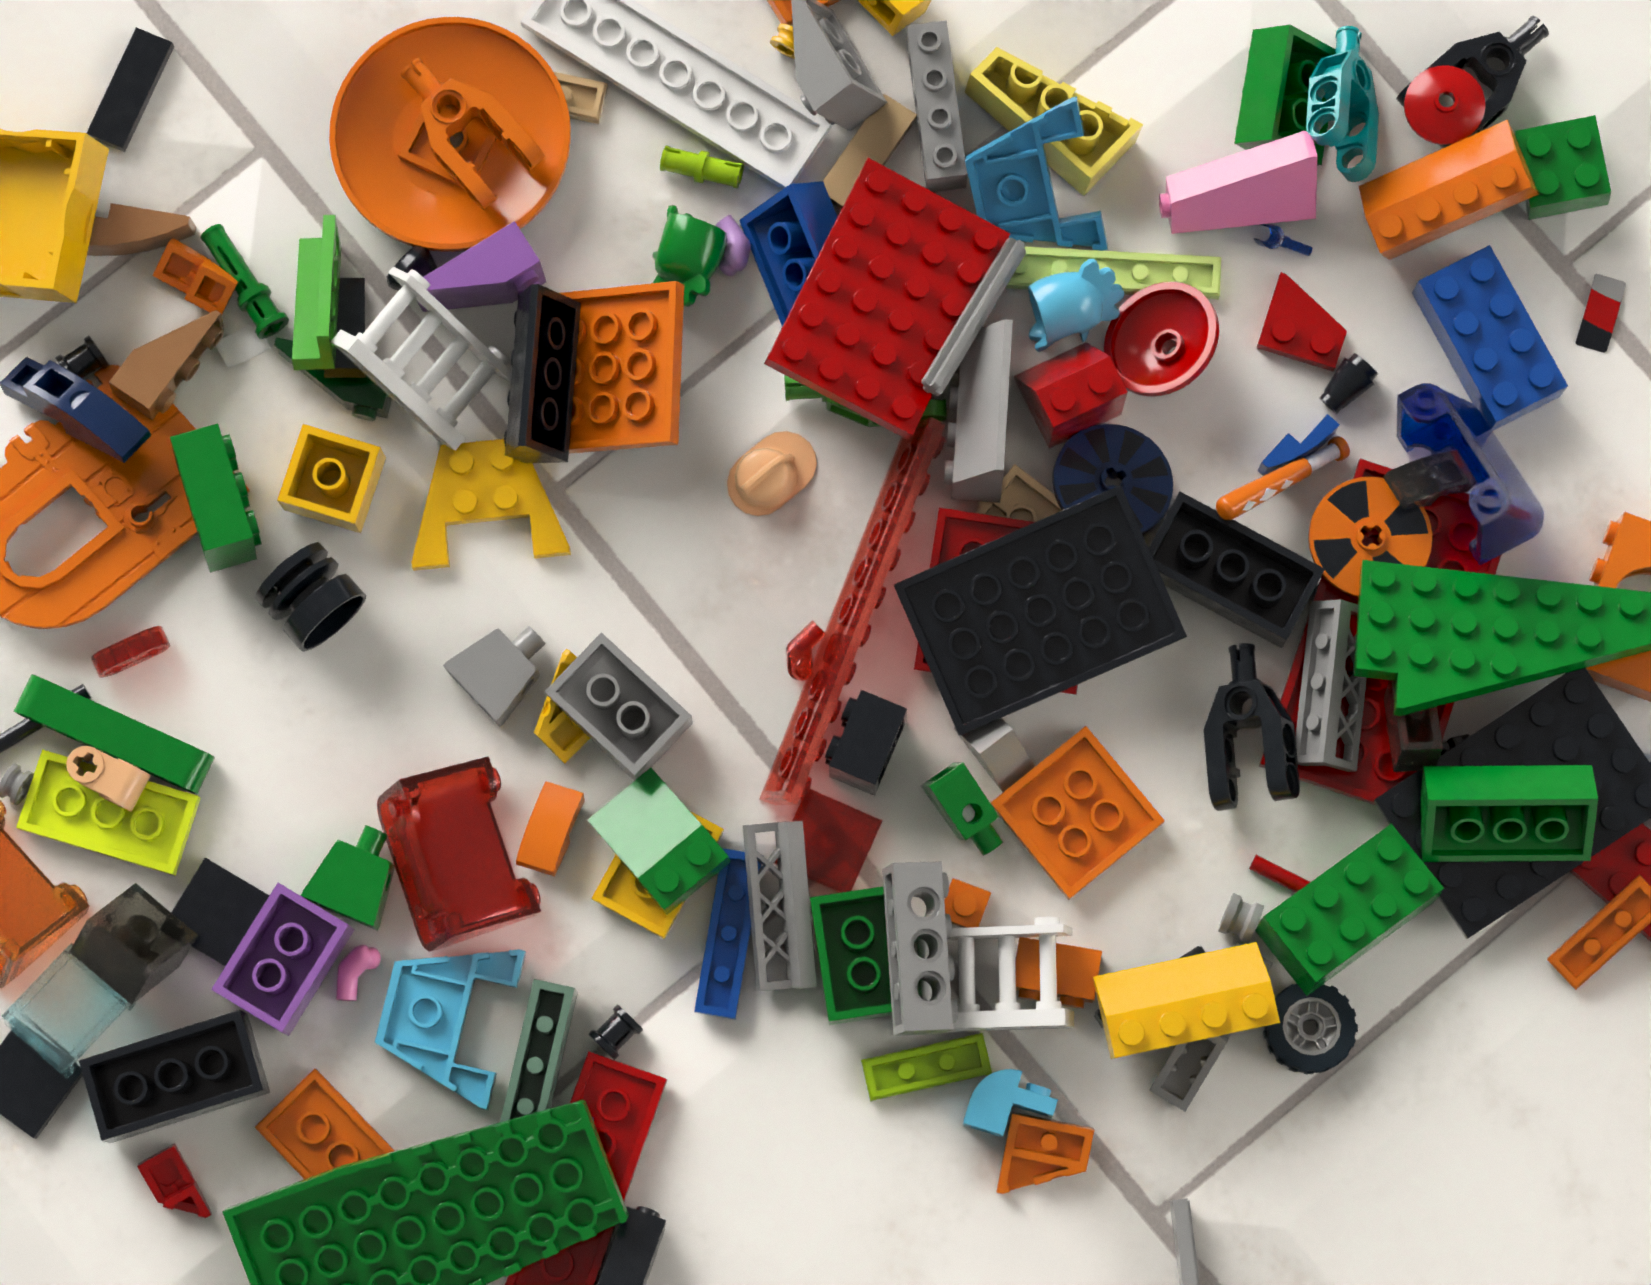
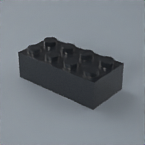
M1179 491L1149 546V551L1166 587L1280 648L1287 641L1325 571V568L1233 519H1222L1216 510Z
M242 1010L79 1060L101 1141L107 1143H114L270 1093L248 1014Z

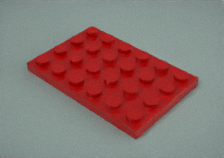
M867 158L764 364L909 440L913 436L933 395L923 390L922 379L995 257L1009 238L1010 233L880 163Z

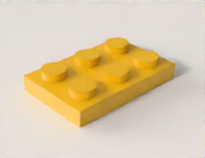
M691 812L718 843L724 829ZM617 855L614 856L591 898L600 905L663 939L666 938L685 903L683 901L666 915Z

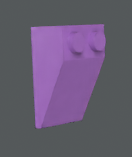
M515 221L424 276L430 283L427 291L447 310L513 303L518 300V295L531 284L543 285L546 283L541 262ZM418 302V305L420 306L423 312H429L423 305H421Z

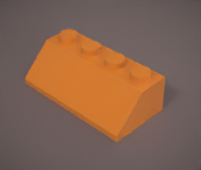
M1508 120L1359 186L1368 225L1380 254L1389 260L1539 194Z

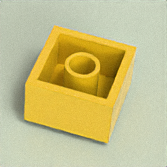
M303 424L277 501L285 511L361 533L386 456L379 446Z

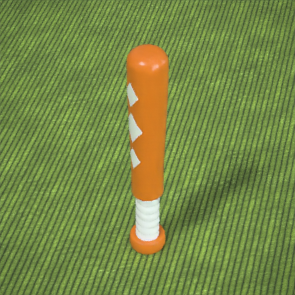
M1340 436L1333 437L1328 441L1327 446L1320 449V451H1316L1305 458L1299 457L1231 491L1217 500V513L1224 520H1232L1248 512L1292 485L1306 479L1314 470L1333 460H1345L1350 455L1348 443Z

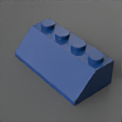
M823 181L790 184L739 220L744 234L750 241L752 254L782 326L837 219V214Z

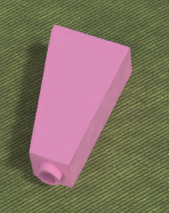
M1302 131L1167 176L1166 194H1159L1161 218H1168L1172 234L1316 219L1318 156L1313 138L1307 131Z

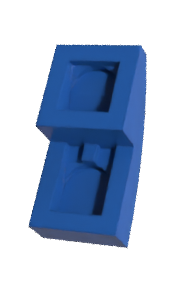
M1327 414L1301 443L1288 433L1261 462L1258 472L1264 476L1299 457L1305 458L1310 456L1336 433L1340 424Z

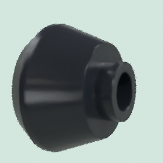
M416 245L394 266L406 273H409L412 269L422 277L438 268L430 251L425 247ZM388 273L386 276L388 286L399 291L402 286Z

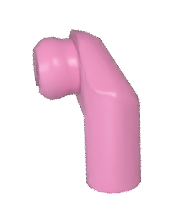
M367 945L357 946L339 963L336 1000L357 1001L358 977L366 969H376L380 964L381 957L376 948H368Z

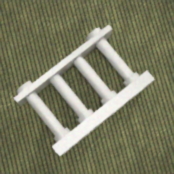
M393 267L388 273L402 286L401 289L363 334L358 332L356 336L340 330L331 343L438 442L456 451L465 440V437L454 428L458 424L457 417L493 374L511 382L512 371L506 366L510 360L494 346L491 345L487 348L427 291L430 283L419 273L412 269L409 273ZM415 298L429 313L390 359L385 358L382 361L374 354L378 349L376 343ZM443 324L456 338L417 384L412 383L409 386L401 379L405 374L403 369L439 325ZM469 349L482 363L445 408L439 407L436 411L428 404L432 399L430 393L464 352Z
M1059 917L1034 918L1035 925L952 928L951 938L947 939V941L958 940L959 1004H957V1021L953 1023V1030L948 1032L1074 1028V1011L1062 1008L1061 1001H1057L1056 937L1072 936V927L1060 924ZM1039 937L1040 1001L1036 1002V1009L1021 1010V1003L1016 1002L1015 938ZM916 938L915 942H918V956L927 959L929 955L927 943L920 938ZM998 939L1000 1003H995V1011H980V1004H976L974 940ZM919 980L918 994L922 999L930 1001L932 989L926 981Z

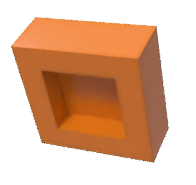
M952 878L948 896L944 900L945 914H949L952 924L963 928L979 927L991 892Z

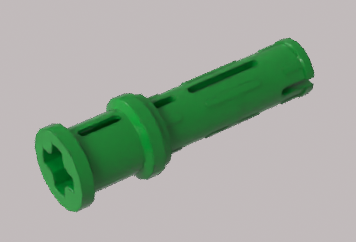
M215 224L206 229L200 238L206 244L219 266L238 281L235 288L238 294L237 305L241 311H246L257 327L255 333L258 338H268L281 331L288 324L289 318L285 313L279 312L270 298L272 292L269 287L264 285V283H258L242 255L225 232L223 225Z

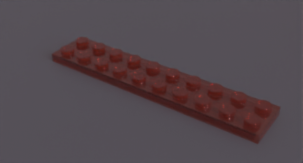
M932 417L921 420L909 440L901 437L759 798L762 801L773 805H797L799 800H803L810 789L812 778L808 775L814 761L818 762L825 751L827 740L823 738L828 724H832L840 712L842 702L838 699L843 686L848 685L855 674L857 664L853 660L858 647H863L869 638L871 625L868 622L873 609H878L885 597L886 587L883 586L888 571H893L899 561L901 549L897 547L903 533H908L915 520L916 512L912 509L917 496H922L929 484L930 474L927 473L931 460L932 458L936 459L943 448L945 437L942 436L945 423Z

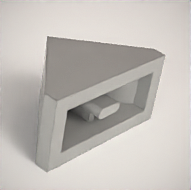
M1002 718L960 736L1002 793L1035 767L1013 729Z

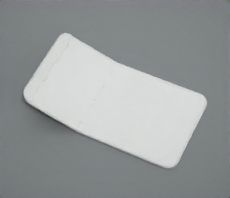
M252 322L236 332L222 337L215 347L225 365L231 368L272 348L277 337L276 334L268 338L259 339L255 333L257 327Z

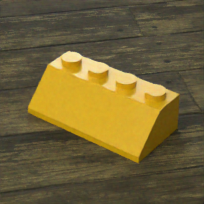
M1257 942L1093 977L1110 1059L1280 1023L1271 980Z

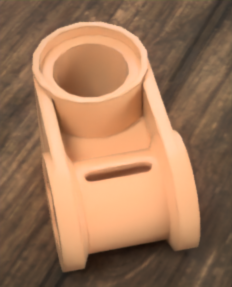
M80 746L74 749L66 762L67 771L74 780L99 793V796L130 812H132L151 776L147 772L119 758L117 760L90 746ZM83 760L87 762L92 760L97 766L94 773L87 771L84 774V770L79 767L80 763Z

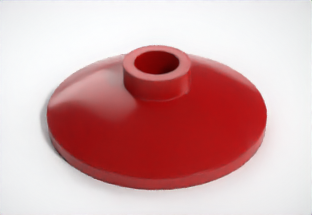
M1435 66L1421 72L1411 82L1404 99V112L1408 124L1422 139L1434 144L1451 145L1470 137L1478 129L1485 113V97L1480 84L1465 70L1454 66ZM1443 95H1448L1453 99L1454 104L1450 107H1444L1439 103V98Z

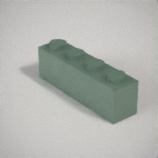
M538 979L533 980L500 1122L551 1109L578 991L575 988Z

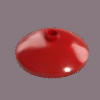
M1161 282L1138 291L1120 306V315L1118 318L1111 320L1104 340V353L1110 356L1128 391L1142 396H1163L1189 385L1208 366L1218 344L1219 321L1212 303L1201 291L1185 283ZM1176 347L1173 352L1168 354L1170 349Z

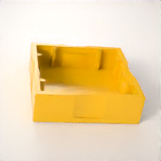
M0 129V297L77 303L109 148L87 133L38 129L13 132Z

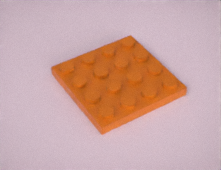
M678 281L560 293L581 303L569 454L678 445L684 284Z

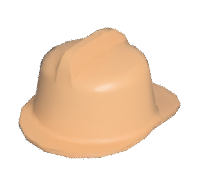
M788 431L775 432L763 438L740 457L730 469L727 487L728 494L734 505L744 513L755 516L769 515L780 509L812 480L817 466L815 451L806 439L796 433Z

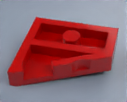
M1280 272L1256 348L1334 372L1347 330L1287 274Z

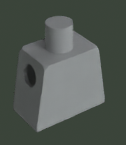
M530 626L512 642L498 628L448 660L443 666L451 677L500 727L539 678L540 673L529 659L546 643Z

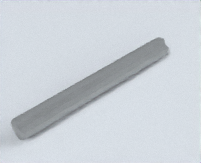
M1008 238L924 375L922 384L925 392L939 396L945 390L1025 256V244L1021 240Z

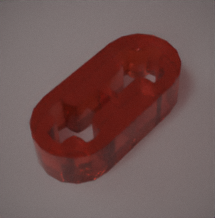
M155 626L98 651L91 657L98 676L100 678L108 677L166 651L170 647V643L163 627Z

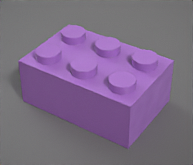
M278 882L211 990L289 1036L355 929Z

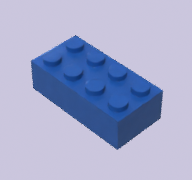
M1490 245L1417 282L1412 295L1488 433L1559 398L1566 390L1568 384Z

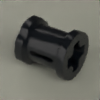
M89 335L84 338V344L66 356L60 354L55 357L60 366L82 379L99 367L105 369L110 366Z
M618 1004L613 1008L614 1014L597 1031L591 1030L588 1034L614 1060L619 1056L618 1050L635 1033L640 1034L643 1031V1028Z

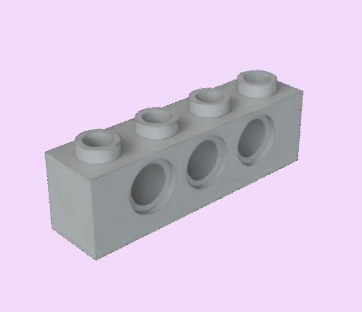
M947 20L907 25L906 44L926 189L938 192L966 188L967 168Z
M942 861L892 863L882 869L893 1036L943 1034L953 1030V1023H956L958 1018L957 1001L955 998H951L950 981H953L955 976V964L953 957L948 956L947 939H950L952 934L951 917L949 914H945L944 898L948 896L949 892L948 876L945 872L942 873ZM913 897H918L924 901L926 905L924 917L918 916L913 912L911 907ZM916 938H920L927 943L929 947L927 959L921 958L916 954L914 950ZM919 980L926 981L931 986L932 997L930 1001H926L919 996L917 992Z

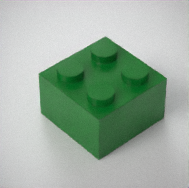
M1596 115L1515 131L1514 135L1539 193L1525 200L1528 220L1609 204L1611 188Z

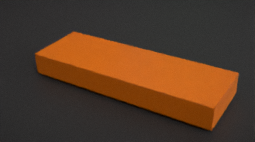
M1639 874L1547 957V960L1575 990L1651 923V886Z

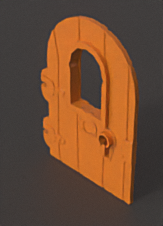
M110 365L105 369L101 367L94 373V376L101 383L97 389L134 416L151 434V437L125 463L66 434L61 422L54 425L46 420L31 423L24 429L25 435L32 439L27 444L17 434L9 440V444L5 448L7 463L0 468V617L13 624L35 629H54L86 621L108 607L198 534L170 439L171 436L193 431L196 428L174 404L165 413L159 411L155 418L151 420L112 393L109 381L120 368L118 365ZM90 379L85 380L91 385H93V382ZM73 487L84 498V502L95 509L96 515L108 527L55 570L40 577L18 576L13 572L9 562L5 561L8 541L21 524L29 522ZM167 494L170 497L156 511H150L146 521L136 522L134 520L136 515L146 513L148 511L147 508L163 495Z

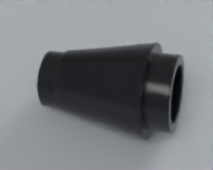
M1354 353L1349 359H1343L1319 399L1337 414L1342 408H1345L1374 386L1373 380L1377 377L1378 373L1363 358Z

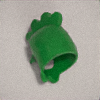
M675 205L668 206L667 221L658 251L652 254L655 260V270L658 273L653 283L678 281L684 284V306L686 307L693 305L698 295H708L710 292L709 279L715 273L722 260L726 247L727 233L710 223L694 218L689 213L678 214V208Z

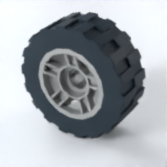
M1292 984L1276 995L1275 1002L1280 1023L1264 1026L1263 1036L1268 1043L1267 1048L1270 1054H1274L1279 1064H1284L1289 1067L1288 1070L1293 1072H1302L1304 1074L1322 1073L1337 1066L1349 1055V1051L1356 1042L1355 1034L1358 1032V1024L1355 1022L1356 1013L1354 1008L1352 1009L1349 1005V999L1338 992L1339 989L1332 985L1327 986L1323 984L1306 996L1298 984ZM1315 1020L1317 1022V1033L1315 1035H1307L1303 1031L1304 1021Z

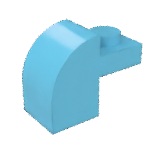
M1015 1069L1000 1070L988 1075L977 1085L971 1095L962 1125L1003 1137L1012 1106L1052 1118L1058 1099L1050 1097V1089L1036 1084L1027 1083L1026 1090L1019 1088L1018 1085L1023 1071Z

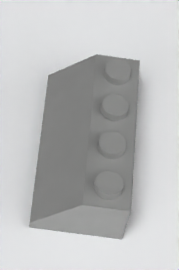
M1004 319L982 327L955 373H959V386L951 385L949 410H957L956 423L948 422L947 447H955L954 460H946L944 484L952 485L951 499L1000 503L1005 460L1013 320Z

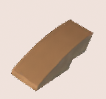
M111 203L108 218L95 217L87 255L117 256L151 251L167 246L172 238L181 241L195 235L196 225L190 216Z

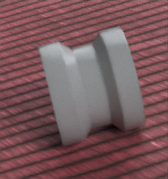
M1233 893L1220 922L1218 932L1223 934L1232 932L1238 935L1242 942L1249 944L1262 915L1264 905L1259 903L1250 905L1243 902L1240 895Z

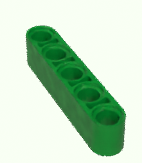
M31 674L13 711L37 724L86 746L93 747L117 760L119 758L148 774L196 795L215 759L214 756L33 674Z

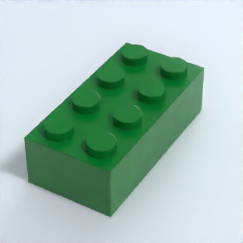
M1390 824L1263 916L1255 932L1306 996H1308L1432 905L1444 890V887L1397 829Z

